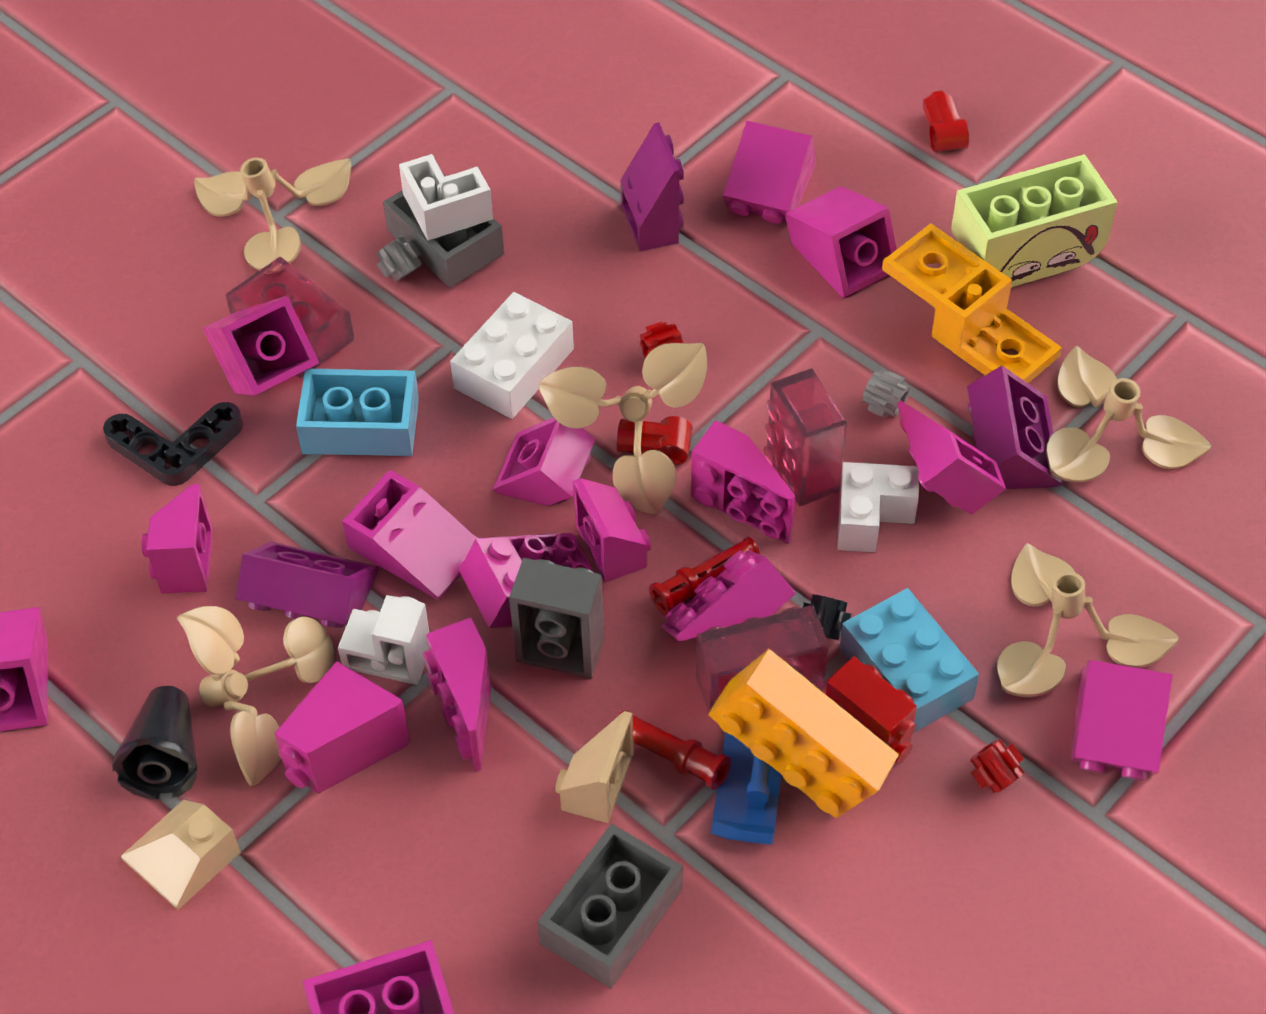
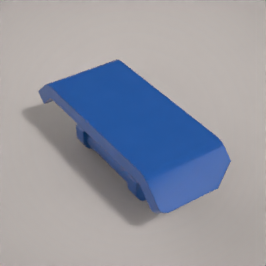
M725 732L722 754L730 756L731 768L724 783L717 789L711 833L730 840L773 844L782 775L768 763L754 756L752 751L736 737Z

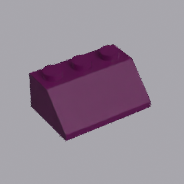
M1004 366L998 367L968 385V409L972 415L973 439L979 451L997 462L1006 489L1053 488L1062 485V479L1050 472L1046 457L1047 443L1054 434L1047 396Z
M269 542L242 554L236 599L249 602L248 607L263 611L271 610V608L284 610V615L296 619L309 616L321 619L322 625L343 628L344 625H347L353 609L362 611L377 575L378 566Z

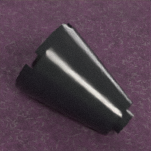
M160 686L149 693L114 756L112 768L113 772L116 771L118 775L117 782L130 793L147 799H159L161 793L173 792L172 798L190 790L196 780L197 762L189 699L185 692L174 686Z

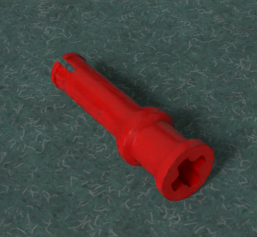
M746 537L743 541L714 555L692 569L682 567L676 571L675 576L661 584L654 582L649 586V593L654 605L666 616L677 604L693 599L697 595L694 592L695 589L704 580L711 576L715 579L726 570L724 565L715 570L712 569L725 563L735 553L739 551L745 553L747 550L760 554L757 544L752 538Z
M633 715V743L673 762L679 773L683 775L690 773L705 781L706 786L712 790H717L724 783L731 768L730 756L726 754L718 756L702 748V743L696 739L684 741Z

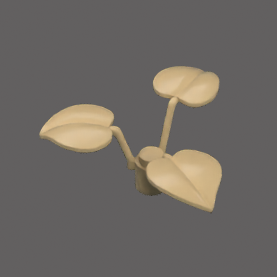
M255 157L245 161L241 166L240 172L234 171L213 177L195 178V189L204 209L210 214L219 217L230 216L239 212L243 207L244 200L251 199V194L259 198L270 232H260L251 237L245 245L244 256L251 267L264 272H273L291 264L301 249V239L294 228L284 227L276 230L266 200L274 192L275 181L298 199L306 197L310 205H328L337 201L345 194L349 185L351 162L348 158L313 167L297 177L294 182V188L279 176L276 169L270 171L267 162L263 158Z
M669 343L653 349L644 360L642 369L644 381L648 386L654 388L652 391L635 386L628 389L623 397L616 396L613 399L603 400L601 398L606 391L605 379L596 371L586 367H569L554 371L539 383V390L550 413L559 423L566 427L583 428L589 426L597 419L599 406L609 407L614 405L620 406V412L624 418L635 423V456L626 455L618 458L613 468V483L624 501L629 500L632 507L647 514L659 513L672 494L676 484V469L668 456L656 450H649L641 454L643 419L647 416L652 406V398L660 394L663 402L673 408L682 407L692 402L699 394L705 381L707 372L706 347L703 343Z
M1079 346L1074 347L1063 361L1057 379V388L1061 397L1071 406L1078 408L1085 407L1091 403L1094 407L1098 408L1104 403L1106 413L1091 439L1083 430L1078 428H1062L1050 437L1046 447V457L1049 470L1054 476L1069 482H1086L1099 477L1109 464L1110 453L1105 447L1097 444L1098 440L1111 419L1122 421L1131 417L1132 414L1135 416L1138 434L1145 438L1142 444L1143 454L1158 467L1179 469L1189 465L1210 450L1211 444L1199 432L1176 418L1166 415L1152 416L1147 420L1144 428L1141 414L1143 406L1137 403L1141 393L1139 386L1127 378L1117 379L1115 374L1106 365L1086 354Z
M1027 543L1019 553L1013 567L1011 579L1013 593L1022 603L1033 607L1044 605L1050 600L1054 609L1047 643L1043 650L1033 642L1021 641L1012 643L1000 654L997 662V673L1001 688L1015 696L1036 697L1054 690L1063 681L1066 670L1065 661L1059 656L1050 654L1054 646L1061 617L1065 619L1075 618L1083 609L1087 610L1101 638L1109 640L1106 647L1107 654L1119 665L1134 668L1148 667L1159 661L1178 644L1179 636L1156 621L1133 614H1122L1113 617L1109 622L1107 631L1093 607V599L1085 596V581L1083 577L1075 573L1074 569L1065 561L1046 554Z
M203 606L189 610L179 615L177 619L186 632L191 650L197 662L206 672L210 673V676L203 678L200 683L199 692L201 699L209 707L224 705L226 711L233 709L241 711L233 716L231 722L232 745L239 766L249 786L257 785L276 767L281 759L274 734L279 729V726L269 714L257 715V710L254 706L237 702L243 698L248 690L247 681L294 665L300 681L309 684L319 682L333 666L334 647L332 640L327 634V630L316 620L309 617L293 619L286 626L283 638L285 649L291 658L243 675L240 672L231 670L240 660L236 652L244 642L243 630L237 618L228 610L216 606Z

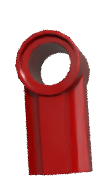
M944 90L932 92L923 101V110L929 124V140L932 151L936 153L967 149L969 146L968 125L964 118L959 119L951 95H947Z
M678 416L666 417L661 420V423L643 421L641 454L649 450H656L668 456L674 465L685 463L688 458L691 442L692 424L687 419ZM627 419L619 420L616 442L617 451L634 453V422Z

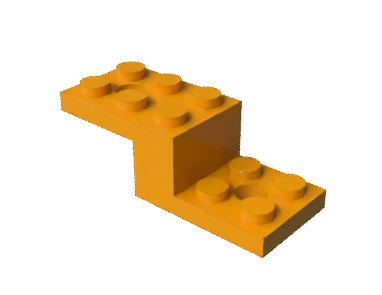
M930 223L883 260L882 270L936 308L931 337L982 374L987 375L998 367L1004 366L1029 383L1060 357L1061 346L1007 309L1012 279ZM926 263H927V264H935V263H938V264L941 265V267H940V268H930V267L926 266L925 264H926ZM1002 349H1014L1019 354L1007 355L1002 352Z

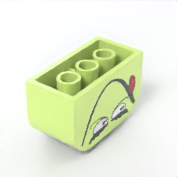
M1084 154L957 190L951 229L954 237L960 244L1012 279L1011 287H1015L1078 268L1096 257L1108 242L1118 202Z

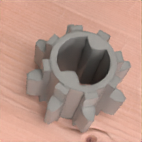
M403 236L395 239L376 253L381 260L377 263V266L385 278L391 275L395 282L422 265L417 258L421 255V252L413 240L407 242Z
M885 371L883 374L875 372L871 379H869L863 392L862 401L869 404L867 410L882 418L883 416L888 417V415L897 416L899 414L897 403L900 401L906 403L909 396L910 387L903 384L905 378L891 371Z

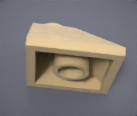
M624 711L573 755L568 770L561 769L557 778L555 792L560 794L562 811L609 823L633 757V715L631 712Z
M183 800L124 852L121 858L170 904L179 910L241 852L232 828L204 804Z

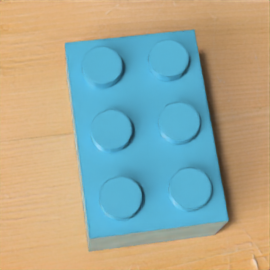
M305 370L296 423L302 454L412 456L419 404L415 371Z
M908 588L842 624L839 649L847 659L850 660L855 656L862 663L873 666L879 671L885 681L896 689L904 690L917 705L914 721L916 729L913 733L974 699L979 673Z

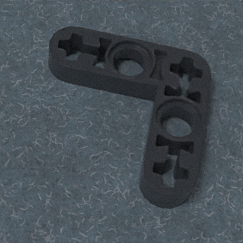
M221 402L211 407L173 443L128 414L111 416L104 423L103 430L107 443L112 449L164 484L177 486L188 481L242 430L243 421L240 410L235 404ZM128 430L131 440H129V437L123 432ZM205 438L209 440L208 445L204 448L194 449L190 447L191 443L196 439ZM153 444L157 446V449L151 454L142 455L138 453V450L144 445ZM166 458L167 463L173 467L168 469L164 459Z

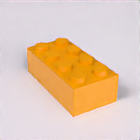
M770 649L765 651L728 682L708 714L719 724L723 731L736 737L752 751L754 756L768 763L790 785L799 788L815 801L822 811L831 814L834 818H838L878 792L899 755Z

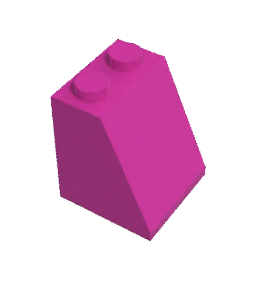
M746 120L723 194L726 207L731 212L742 216H748L749 213L760 215L770 223L780 224L782 221L787 222L785 213L799 206L816 164L812 136Z
M839 186L785 213L792 245L840 296L845 298L889 275L882 270L883 260L897 250L888 207Z
M288 296L234 312L202 328L233 392L237 394L255 396L319 364L318 358Z
M40 607L0 612V731L47 725L48 638Z
M1089 660L1082 668L1080 674L1071 761L1080 762V769L1084 771L1105 773V767L1122 770L1121 777L1139 781H1146L1147 775L1153 776L1157 774L1160 766L1173 674Z
M337 661L274 733L287 779L299 788L303 789L307 786L318 794L405 748L410 742L402 699Z

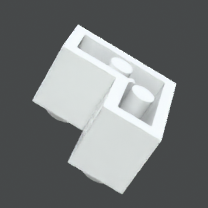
M432 154L399 164L403 195L427 241L493 219L491 190L478 166L444 177Z
M843 462L839 498L838 550L876 552L879 522L915 523L919 498V480L917 477L919 470L917 466Z
M386 595L380 612L375 610L366 612L353 609L338 646L341 664L355 672L418 685L426 664L423 657V652L428 650L426 634L430 633L425 603L411 597L404 596L399 598Z

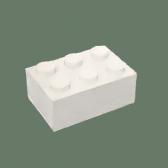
M513 292L450 361L454 389L513 419L538 391L540 381L554 372L573 351L572 321Z

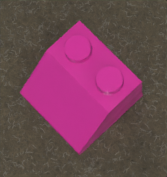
M554 417L518 432L493 490L501 495L545 506L562 500H569L574 496L573 480L580 478L583 469L590 461V451L595 438L583 428H569L562 425Z
M582 478L573 480L575 524L604 581L608 582L646 568L647 551L651 550V544L646 531L643 528L640 530L637 528L635 513L629 500L623 501L617 488Z
M200 484L190 485L152 515L149 519L148 533L142 535V554L144 557H149L150 577L157 580L161 594L208 591L213 528Z

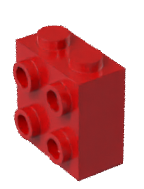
M853 656L827 681L825 695L899 755L895 763L900 764L909 755L913 747L910 742L912 734L916 729L914 721L917 705L908 693L902 689L894 688L885 681L876 668L862 663Z

